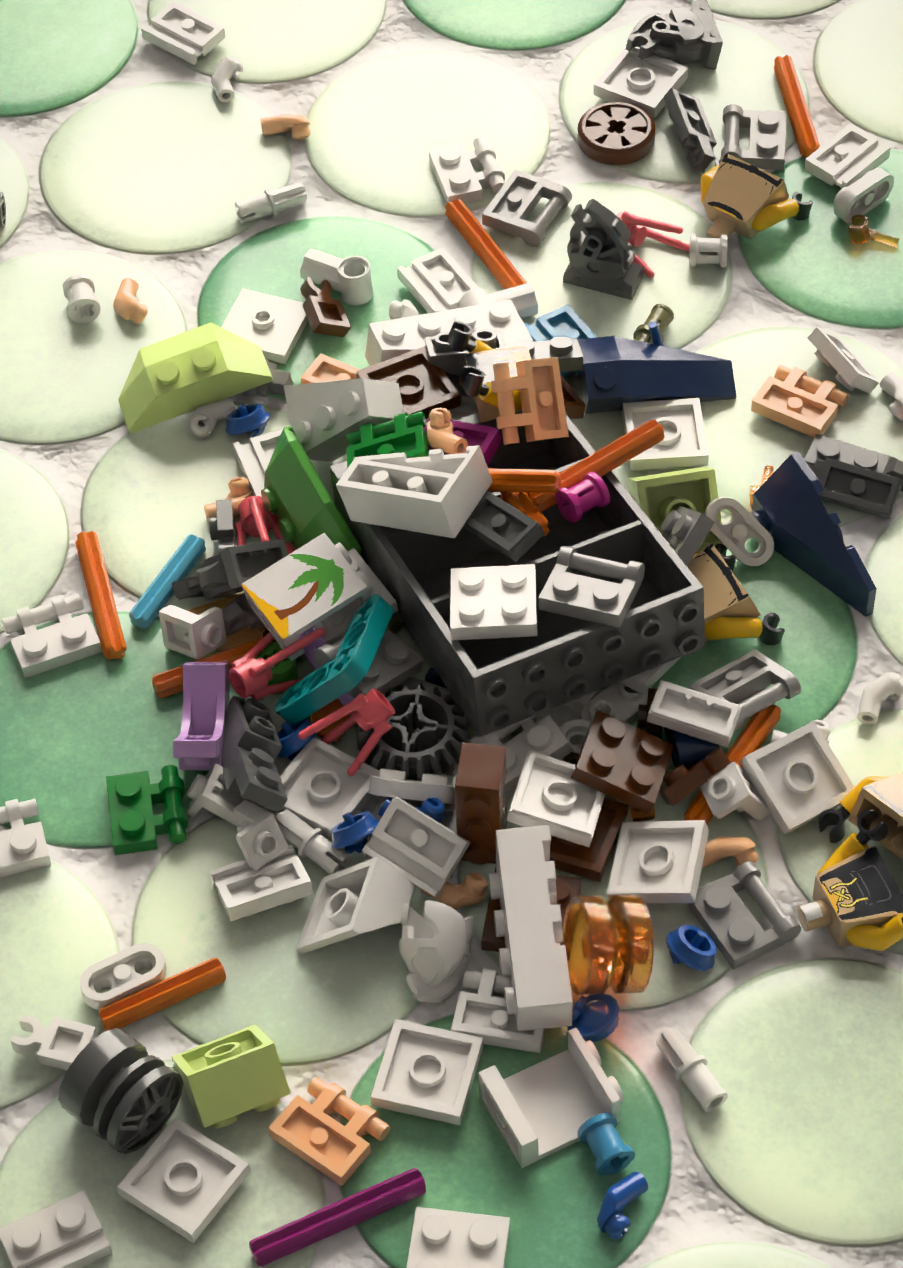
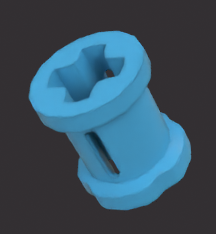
M607 1112L591 1117L577 1131L580 1141L589 1145L596 1158L595 1169L600 1176L620 1172L635 1158V1152L632 1147L623 1143L616 1130L617 1120L615 1116Z

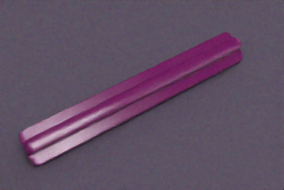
M417 1168L407 1170L252 1239L249 1242L251 1255L258 1266L267 1265L423 1195L426 1192L425 1180Z

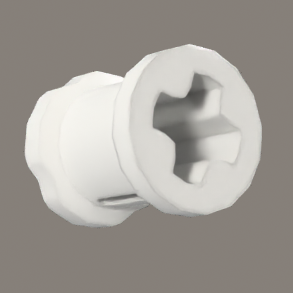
M690 234L689 267H695L697 263L719 264L720 267H727V235H721L720 238H697L696 234Z
M85 274L68 277L62 284L64 297L69 301L67 312L70 319L77 323H88L95 320L101 313V306L98 299L94 297L95 287L93 279Z

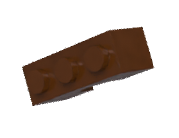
M462 742L455 782L456 828L458 835L471 842L461 858L463 861H469L477 865L496 864V830L506 829L507 797H503L506 779V747Z

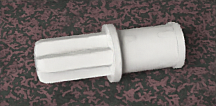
M300 183L272 192L266 189L264 194L235 202V208H238L235 211L241 224L268 215L276 217L279 211L304 204L307 200V194Z
M284 810L275 817L285 840L298 849L300 857L303 859L309 857L327 871L329 875L341 871L338 869L339 865L344 869L348 867L351 856L340 849L333 848L332 843L324 837L323 830L320 828L313 829L290 810Z
M674 1027L664 1030L656 1039V1044L675 1069L676 1080L679 1083L686 1084L700 1103L704 1112H711L720 1107L726 1101L728 1095L706 1067L708 1064L707 1059L702 1055H697L678 1028Z

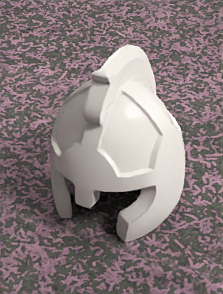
M426 900L424 902L423 918L408 903H404L400 918L403 927L402 938L399 940V952L410 971L406 976V981L413 992L411 998L423 1003L442 1002L449 998L463 981L464 973L468 968L475 917L468 916L463 918L452 907L440 902Z

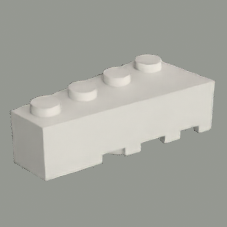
M505 300L370 323L365 358L369 366L423 347L425 346V337L449 333L455 321L468 324L473 329V333L482 329L501 331L505 344H511L517 340L534 341L512 301ZM444 371L452 383H459V376Z
M549 825L496 830V873H488L491 900L499 899L501 909L494 910L496 937L505 938L506 948H499L501 975H510L511 987H504L507 1015H516L518 1031L572 1026L573 1001L565 945H560L563 942L560 904L557 905L554 861H550L551 834Z

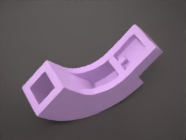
M187 662L183 665L182 724L179 736L173 740V758H179V770H211L215 764L222 766L225 719L229 704V662Z

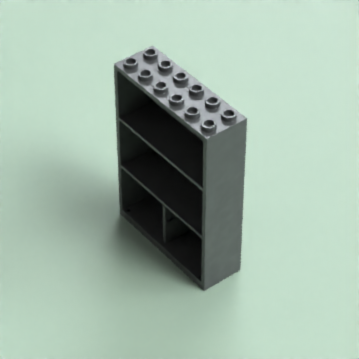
M478 412L456 420L497 428L496 419L480 423ZM566 415L569 437L526 442L525 427H517L520 443L504 445L502 441L487 467L492 469L554 470L561 473L596 451ZM347 460L330 466L335 504L361 547L360 556L396 600L397 614L479 737L504 729L509 725L534 715H539L549 709L579 699L584 695L609 685L617 684L624 679L705 648L704 587L612 471L601 477L610 494L609 504L602 508L595 506L582 514V518L575 523L565 519L558 509L557 503L541 512L548 520V534L542 536L515 562L463 527L455 538L351 521L336 487V484L348 469ZM491 492L492 494L500 498V492ZM562 546L576 548L579 554L628 564L630 561L644 563L643 581L620 628L539 610L538 597L556 565L558 553ZM535 564L537 636L471 640L451 639V568ZM578 570L572 571L573 574H578L618 584H622L623 580L591 574Z

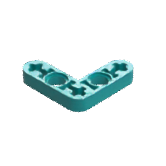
M374 594L365 600L355 612L335 659L288 688L277 701L274 708L275 712L285 721H288L290 725H294L357 686L370 669L392 617L393 608L378 594Z

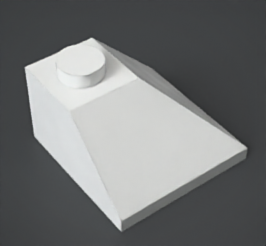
M379 857L322 877L296 950L304 954L400 923L403 904L408 903L410 905L409 902L415 884Z

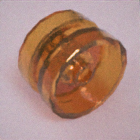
M599 895L572 897L567 905L564 916L562 945H565L570 986L576 995L604 994L608 987L615 994L644 992L649 984L654 955L653 929L650 914L644 900L639 895L611 896L607 903Z

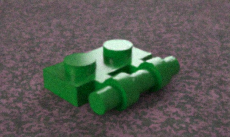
M423 411L411 415L403 412L394 415V420L374 425L372 422L361 425L360 430L346 434L349 447H346L347 467L350 466L355 457L403 452H405L407 458L429 456L427 434L423 428L427 426V421Z
M164 766L161 769L162 780L154 784H150L148 771L106 776L115 855L157 850L156 835L169 834V841L173 844H180L186 840L185 829L189 826L188 813L182 806L185 787L183 779L179 777L176 766ZM165 802L166 810L163 814L154 815L153 804Z

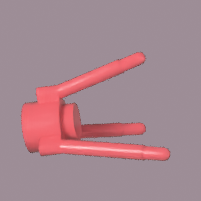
M627 211L617 214L632 234L628 241L632 246H640L645 238L648 237L689 252V244L646 228L681 234L683 233L682 227L638 217ZM634 253L633 263L643 266L644 273L649 278H653L655 273Z
M251 496L241 501L238 506L240 521L235 523L237 546L246 545L247 534L256 538L260 537L262 542L270 541L268 533L271 529L278 540L283 539L278 526V517L267 510L262 497ZM285 542L286 549L289 555L290 553L294 552L295 549L293 548L290 542Z
M319 628L266 660L263 658L255 659L257 655L275 640L269 632L243 657L231 663L232 668L229 669L228 676L233 689L240 697L245 699L251 696L252 699L257 701L267 695L286 691L303 678L267 686L268 681L272 679L271 667L325 635L326 630Z
M372 688L366 695L360 693L350 703L300 731L298 737L303 740L350 713L351 716L325 735L321 741L327 744L332 743L356 723L366 732L373 728L374 732L347 771L349 776H354L380 738L392 728L388 719L396 713L391 703L376 688Z

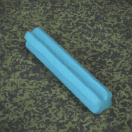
M190 534L184 539L129 612L132 625L138 626L141 629H146L159 614V611L162 610L174 594L172 583L185 579L206 551L205 541L201 537Z

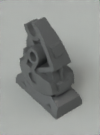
M695 0L692 1L690 10L685 7L671 9L670 13L665 15L654 11L645 16L631 31L627 40L626 50L630 52L632 48L640 47L638 57L642 60L654 54L673 60L681 65L698 61L704 67L716 70L723 40L708 1Z
M595 199L589 200L585 209H583L581 203L576 205L571 214L575 223L570 230V240L567 245L570 263L564 272L563 282L632 300L643 279L644 270L643 266L633 263L634 251L632 244L628 242L632 235L630 230L617 215Z
M284 539L227 547L221 551V554L203 560L196 567L198 576L172 583L176 599L182 600L204 596L205 600L243 592L242 583L288 555Z

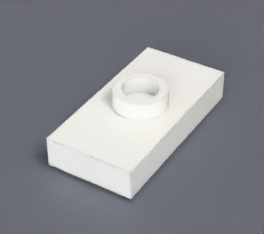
M661 680L650 707L647 722L728 748L742 706Z

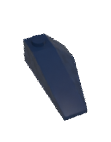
M617 336L577 339L584 357L583 370H580L579 373L583 402L586 404L585 414L623 410V403L688 398H699L700 402L736 399L737 397L731 360Z
M799 452L793 453L753 494L752 512L750 514L770 533L776 552L865 617L872 615L877 588L855 547L852 545L845 546L839 527L841 521L836 511L828 514L819 497L824 492L819 479Z

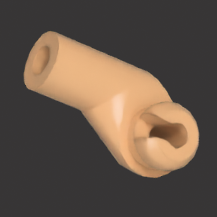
M125 278L122 280L114 299V310L125 320L131 319L136 324L142 323L148 313V309L145 305L140 304L139 299L135 297L139 285L135 280Z
M445 408L433 409L429 414L430 421L427 422L428 444L434 449H442L447 454L466 453L468 446L466 439L453 434L450 411Z

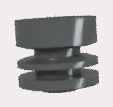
M114 1028L94 1038L77 1055L60 1085L58 1100L61 1107L82 1124L93 1126L96 1135L101 1139L107 1140L113 1149L119 1153L128 1154L140 1149L164 1127L180 1100L184 1082L181 1074L173 1068L165 1066L164 1061L159 1057L149 1056L146 1047L127 1032Z

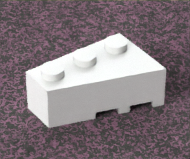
M358 378L284 386L290 425L310 460L333 462L346 454V447H349L346 434L360 430V426L372 422L374 425L394 420V415L404 412L399 383Z
M480 445L467 446L466 453L444 455L442 449L429 450V456L407 458L405 452L355 457L336 484L350 520L455 538L493 482Z

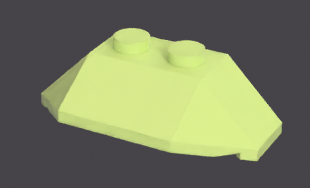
M208 323L139 349L118 402L131 434L196 410L198 406L217 402L273 381L260 346L213 323Z

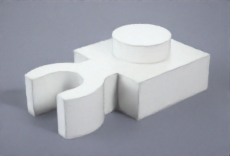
M24 1015L19 1019L21 1029L26 1032H32V1034L27 1038L12 1036L10 1041L15 1052L27 1055L38 1051L39 1064L67 1071L77 1055L98 1034L94 1026L53 1016L50 1026L45 1027L41 1026L37 1018Z

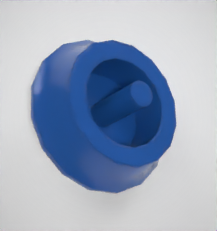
M240 404L237 406L238 409L227 415L225 430L229 435L253 432L251 437L260 436L270 419V414L264 410L261 404L246 406L245 404Z
M305 718L294 725H290L288 721L281 725L282 729L277 735L282 749L277 758L288 756L289 760H294L303 747L317 734L314 733L303 740L298 737L300 731L313 724L311 721Z
M367 811L354 816L348 812L342 816L344 821L331 829L332 847L336 849L345 847V852L349 854L354 851L363 853L362 850L368 843V836L373 833L379 820L375 819Z
M682 925L668 933L666 943L673 964L683 963L697 971H707L713 968L717 948L712 938L706 932L692 925Z
M603 993L592 994L587 997L582 995L572 1008V1026H567L568 1030L577 1028L584 1041L591 1040L595 1042L608 1037L618 1026L619 1006L617 1000L611 995Z

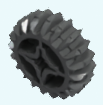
M405 683L399 692H394L389 688L388 692L385 693V697L396 712L388 719L392 728L380 738L364 763L379 771L380 769L405 771V779L421 781L422 774L442 776L443 773L453 776L455 765L459 764L462 742L469 743V722L464 717V713L459 705H454L452 695L448 694L441 697V692L437 686L429 692L425 691L422 683L419 684L417 689L409 690ZM357 724L358 737L356 741L357 749L360 751L374 732V729L371 728L366 732Z

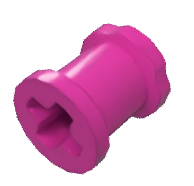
M589 472L583 476L582 482L569 489L562 487L559 492L555 493V499L558 509L565 519L575 523L582 518V514L595 506L602 508L609 504L610 494L602 478L595 472Z

